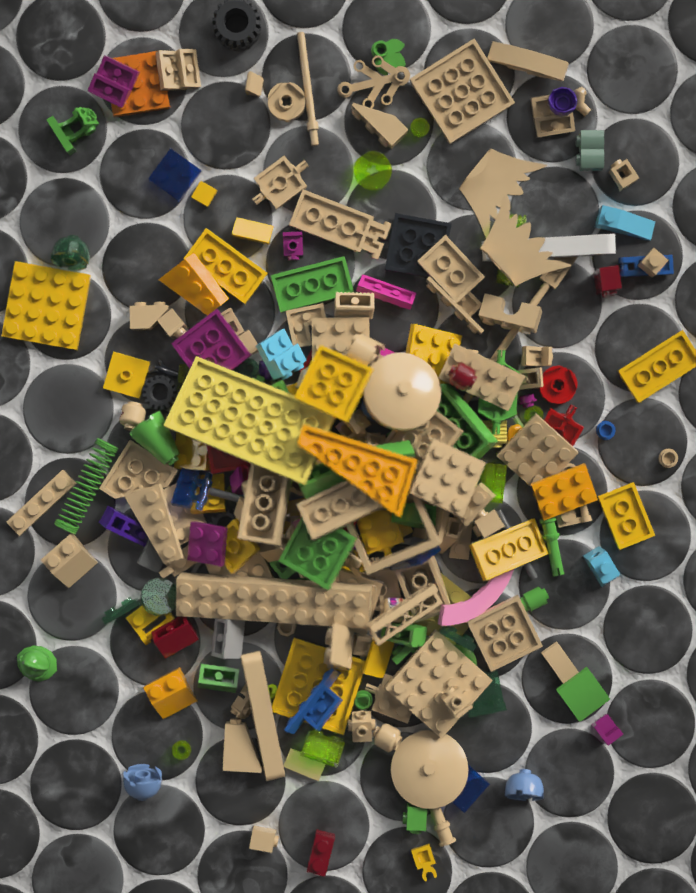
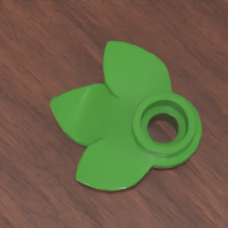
M391 39L387 42L377 41L373 44L371 48L373 57L379 55L385 62L395 68L398 66L405 67L404 57L400 53L405 46L403 42L398 39ZM383 48L384 53L379 54L377 50ZM375 58V64L380 65L381 59ZM376 67L382 75L386 76L389 74L381 67Z

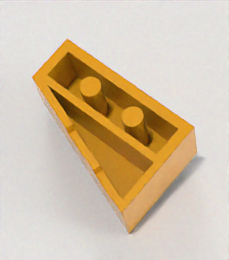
M192 253L158 279L206 315H209L229 299L195 253Z

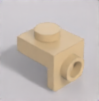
M522 346V366L545 367L552 365V347Z

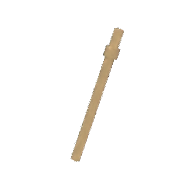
M298 32L297 39L308 116L307 131L310 132L311 146H318L317 131L319 127L315 119L304 32Z

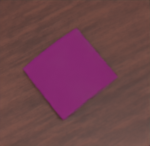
M104 55L87 91L123 108L140 72Z

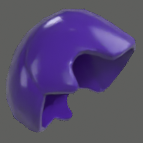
M565 87L554 89L548 98L549 108L557 116H568L577 106L575 93L570 88Z

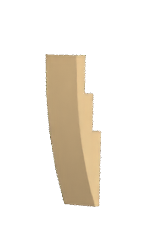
M494 41L487 57L489 62L506 65L510 69L525 71L529 75L564 81L569 65L566 61L545 54Z

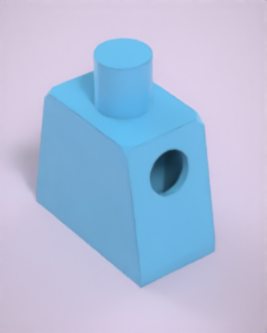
M600 546L583 555L601 587L620 576L608 553Z

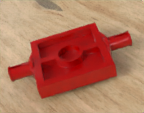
M570 404L565 414L550 408L543 420L574 446L584 429V426L575 422L572 418L578 408L575 406L573 408V405Z

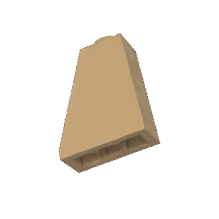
M230 719V722L227 721L225 724L223 771L261 773L263 766L246 722H241V719Z

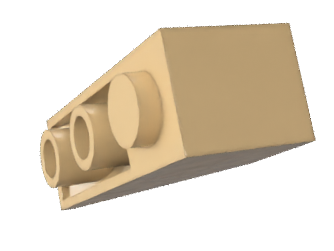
M356 103L352 104V114L358 120L362 119L366 123L365 127L372 134L375 132L380 137L378 140L384 147L389 146L392 149L408 134V129L396 116Z

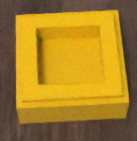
M200 180L191 198L209 207L217 193V189Z

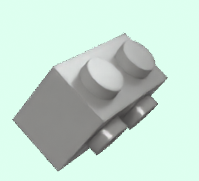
M215 619L211 656L223 659H241L245 620Z

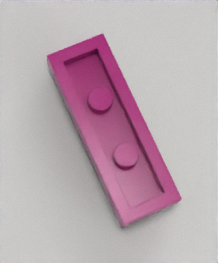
M363 274L356 290L366 294L368 292L370 294L374 293V297L409 310H411L416 296L415 292Z

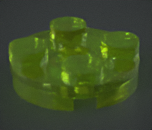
M369 151L356 160L354 176L356 182L362 188L371 191L383 189L390 181L392 166L384 154ZM372 166H375V169L378 171V174H374V176L367 172Z

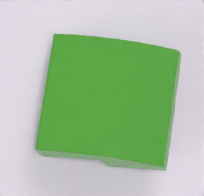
M587 667L556 689L579 722L610 700Z

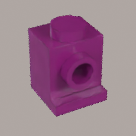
M302 231L283 232L284 258H288V261L300 260L299 257H303ZM291 243H296L297 247L295 249H291L289 245Z

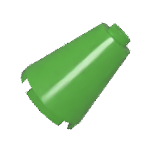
M158 411L149 416V419L143 420L130 431V435L163 465L169 464L171 466L179 460L177 456L180 453L170 430L163 426L165 423L163 414Z

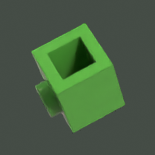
M407 803V813L403 812V824H406V829L414 834L426 831L427 809Z

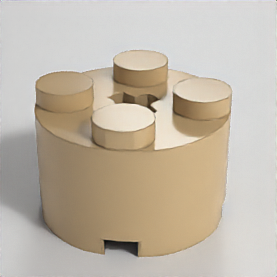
M356 334L351 341V348L344 353V356L372 367L375 362L383 357L380 355L381 349L385 350V346L364 334L360 336Z

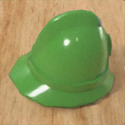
M31 646L24 648L17 655V666L25 677L40 682L49 679L57 671V660L53 653L45 647Z

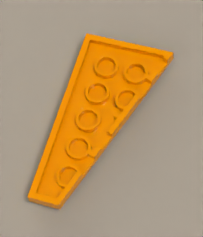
M303 424L297 445L400 518L417 460Z

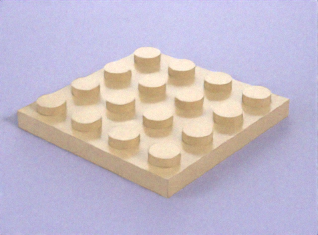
M475 39L409 80L449 144L454 143L515 104Z
M435 629L426 639L423 646H420L384 688L442 739L459 720L440 698L443 695V691L450 686L454 687L456 685L472 705L493 680ZM458 698L455 699L454 704L458 703L460 700Z

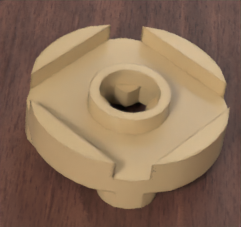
M295 83L276 84L268 94L269 110L278 120L291 122L297 119L305 109L306 100L304 92ZM288 97L291 98V100H290L291 105H289V106H288V105H286V106H283V105H282V104H283V101H282L283 98H285V99H287Z

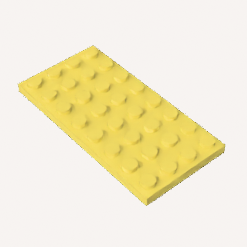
M196 356L163 426L306 485L317 458L297 445L303 424L330 432L336 417L295 399L292 394Z

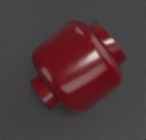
M462 362L457 366L452 365L447 374L450 376L449 383L461 391L471 390L478 377L476 376L475 369Z

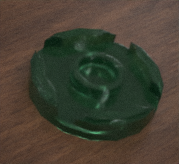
M164 578L149 580L143 586L140 593L143 608L155 616L170 614L176 608V586Z

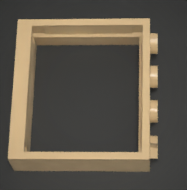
M412 478V480H411V483H410V486H409V490H410V488H411V486H412V484H413V481H414L413 478ZM412 495L430 538L371 563L353 522L346 525L349 533L357 538L354 545L367 575L440 545V539L422 499Z

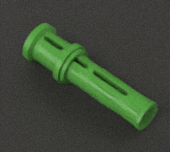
M556 517L539 520L544 533L542 538L547 543L552 576L565 574L557 540L560 535L556 530Z

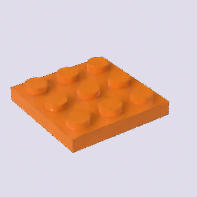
M157 51L113 58L140 72L123 108L111 103L114 117L170 108L168 90L160 89L155 54Z

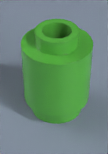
M538 586L524 593L520 600L526 612L529 610L532 612L548 604L547 599H549L545 588L541 589Z

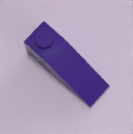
M107 506L99 523L106 529L145 547L149 538L140 522Z

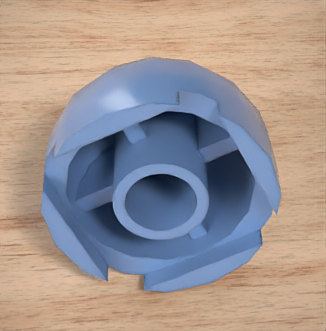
M148 764L130 766L127 772H123L124 789L131 797L137 800H147L159 791L162 783V772L157 767H155V770L150 769Z
M520 769L519 773H515L508 778L505 787V797L521 801L531 798L532 801L544 799L542 781L537 775L531 774V770Z

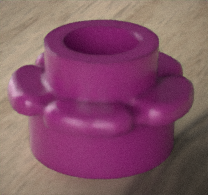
M534 393L519 396L520 402L518 404L523 405V408L534 406V402L537 399H535Z

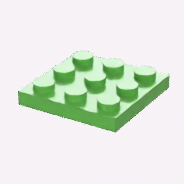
M302 517L279 561L323 588L330 590L357 538L340 528L314 541Z

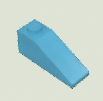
M602 205L598 212L595 228L651 240L655 221L621 209Z

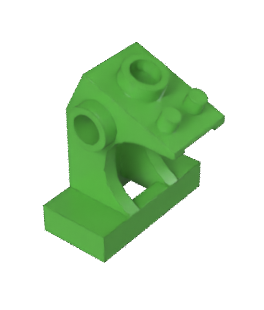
M75 108L72 112L73 117L62 123H58L54 116L47 119V122L69 155L76 152L72 143L84 135L89 136L96 131L95 127L99 125L96 114L89 108ZM80 121L83 128L73 133L70 126Z

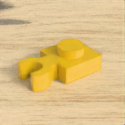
M430 844L411 849L417 870L423 868V880L427 881V872H432L434 878H437L436 870L431 867V865L436 863Z

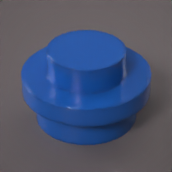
M602 421L596 427V434L602 440H609L615 435V426L609 421Z

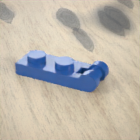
M663 255L669 261L655 276L674 274L673 255ZM645 256L618 258V264L621 266V271H619L620 278L649 276L637 266ZM633 263L634 270H628V264Z

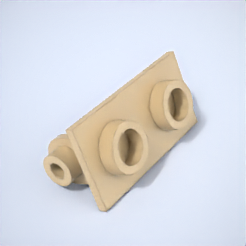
M246 684L240 692L245 695V698L243 699L238 696L231 706V713L241 719H245L251 714Z

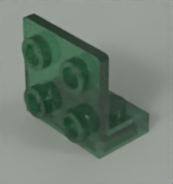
M497 670L484 672L493 681L471 704L473 708L467 711L469 718L507 710Z

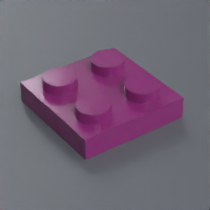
M196 521L190 522L187 560L220 567L224 566L228 527Z

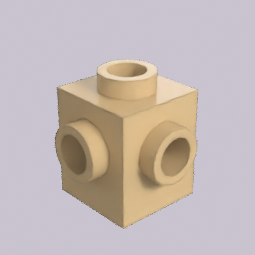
M358 409L352 414L348 423L342 421L335 427L343 437L352 439L356 436L358 439L367 432L365 428L371 425V423L362 411Z
M360 710L352 712V719L348 720V731H352L353 742H372V731L376 730L375 719H371V711Z

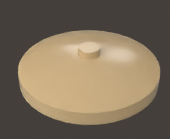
M408 353L389 354L374 363L371 367L374 371L363 391L364 403L370 415L381 425L397 431L413 430L428 422L437 411L441 399L440 382L432 367L423 359Z
M424 730L408 736L400 743L392 758L391 776L395 788L407 802L425 809L440 808L454 801L464 789L468 777V762L463 749L452 737L445 734L441 739L434 731Z

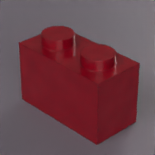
M618 265L602 267L593 273L597 295H602L603 298L612 297L622 288Z
M179 616L151 632L154 643L164 658L176 654L179 650L199 640L194 626L186 616Z
M316 829L307 865L308 873L326 876L335 834Z

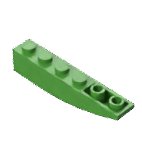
M410 440L374 446L409 458L416 456ZM320 463L313 467L306 485L299 483V486L307 500L346 481V479L324 463Z

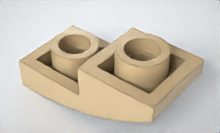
M557 641L541 652L563 684L579 673Z

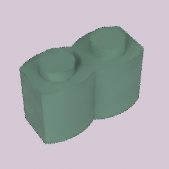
M581 130L579 135H576V147H579V154H576V166H579V171H603L604 130Z

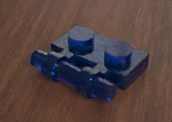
M182 468L172 497V506L191 509L192 503H196L195 509L202 511L204 504H207L208 490L213 484V474L206 472L204 479H200V471ZM197 487H201L200 494L195 495Z

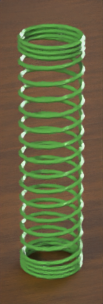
M96 438L97 440L94 443L109 453L96 448H92V450L107 459L91 453L89 455L105 465L90 459L86 460L103 471L84 464L86 468L100 476L81 470V472L98 482L78 475L79 478L94 487L75 481V483L92 493L74 486L72 487L90 499L72 492L69 493L87 504L67 498L85 510L64 503V505L81 515L74 514L63 508L61 510L79 521L58 514L77 527L60 519H56L54 523L57 527L72 534H76L79 529L76 523H82V520L78 517L84 518L85 515L82 512H88L84 506L89 507L90 504L86 500L93 501V498L89 495H96L91 489L99 490L95 484H101V481L97 478L104 479V476L99 472L107 473L101 466L109 468L110 466L104 461L112 462V459L108 456L115 457L114 453L118 451L116 446L99 438Z

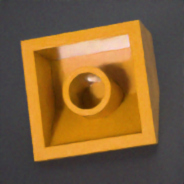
M180 667L143 687L151 704L163 719L197 702Z

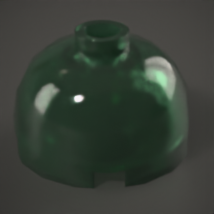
M69 235L60 238L54 244L51 261L56 266L62 268V265L69 266L68 270H83L87 268V264L89 265V247L78 236Z

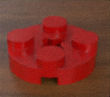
M553 366L545 370L542 374L543 387L539 388L541 396L547 402L554 404H563L571 400L578 386L575 374L563 366ZM555 380L563 383L561 390L553 388Z

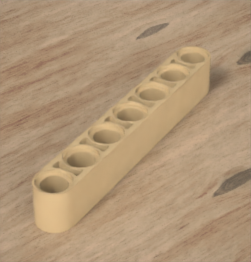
M256 651L240 655L265 779L270 781L285 777L261 653Z

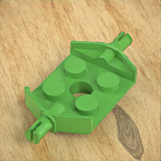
M497 350L498 354L496 363L520 373L519 371L515 370L514 368L506 364V351L502 350L501 357V350ZM518 392L509 411L479 398L478 413L492 421L493 435H500V424L502 421L517 415Z

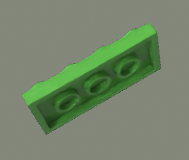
M345 256L271 275L280 313L335 299L336 292H354Z

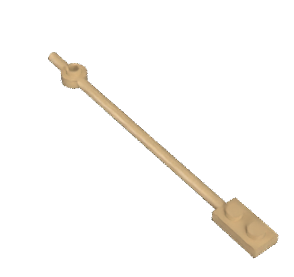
M555 257L553 260L572 266L577 257ZM571 266L542 274L540 280L544 283L529 304L537 306L550 287L555 290ZM512 328L497 348V350H501V356L502 350L507 349L519 332V329ZM497 350L490 358L494 362L497 361ZM466 392L463 399L468 404L474 395Z

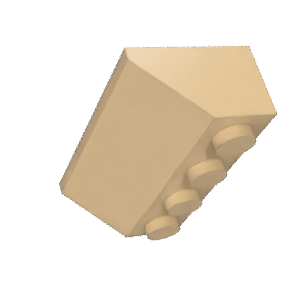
M251 463L238 539L281 547L292 485L291 479Z

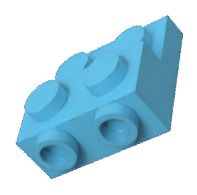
M285 329L277 331L256 345L273 380L280 377L284 380L292 376L291 371L296 372L304 367L303 363L307 361L299 344H292Z

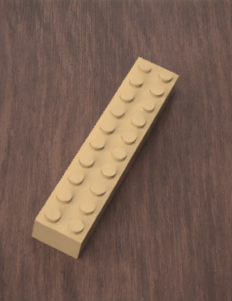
M181 572L176 579V616L332 626L333 623H337L349 628L367 629L365 625L371 622L372 584L334 582L330 590H327L311 580Z

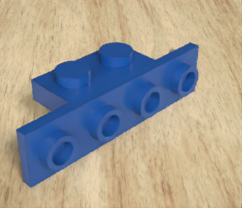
M331 668L324 673L320 684L312 689L310 697L301 703L296 715L288 720L287 726L284 729L286 732L295 734L305 720L316 730H321L343 701L330 689L341 674L338 670Z

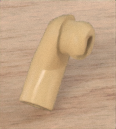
M579 87L574 91L577 98L576 109L585 117L591 109L584 103L585 88Z

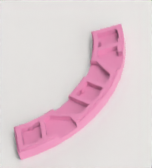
M514 569L491 578L485 586H482L472 595V598L464 602L441 605L438 624H460L482 614L502 594L509 583Z

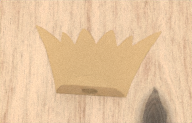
M490 149L463 181L459 189L475 212L486 238L490 229V215L494 219L497 218L496 206L501 207L504 195L507 197L510 211V201L507 194H523L522 188L516 181L530 180L524 173L542 169L547 165L517 159Z
M504 195L497 218L486 240L480 247L488 258L514 286L544 273L570 267V264L561 261L548 260L547 258L553 252H539L545 242V238L528 239L531 231L530 222L516 228L517 214L509 219L508 201L506 195Z

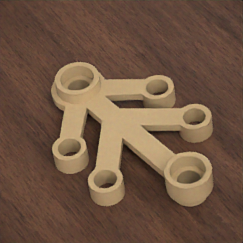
M377 55L372 59L373 66L381 67L390 74L382 76L367 67L362 60H357L353 65L354 70L362 72L371 79L354 84L342 82L339 84L337 92L341 97L346 98L354 91L373 87L369 96L362 103V106H365V101L370 100L372 103L370 108H373L374 101L384 84L392 82L387 93L381 97L382 104L390 105L398 87L408 83L410 72L403 66L396 68L391 66L381 56ZM375 58L381 59L380 65L374 63ZM356 63H362L363 68L361 70H358L356 68ZM399 72H402L404 74V78L402 80L398 79L397 74ZM343 86H347L349 88L348 93L342 92ZM384 96L390 97L389 103L383 101Z

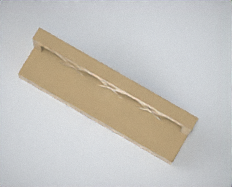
M428 583L367 623L365 626L376 644L380 645L442 604L443 602L437 594L439 590L436 585ZM431 595L434 597L436 602L430 606L423 605L425 599ZM416 605L419 606L418 613L415 616L407 615L408 610ZM403 616L400 626H391L393 620ZM384 626L387 627L385 635L379 639L375 632Z

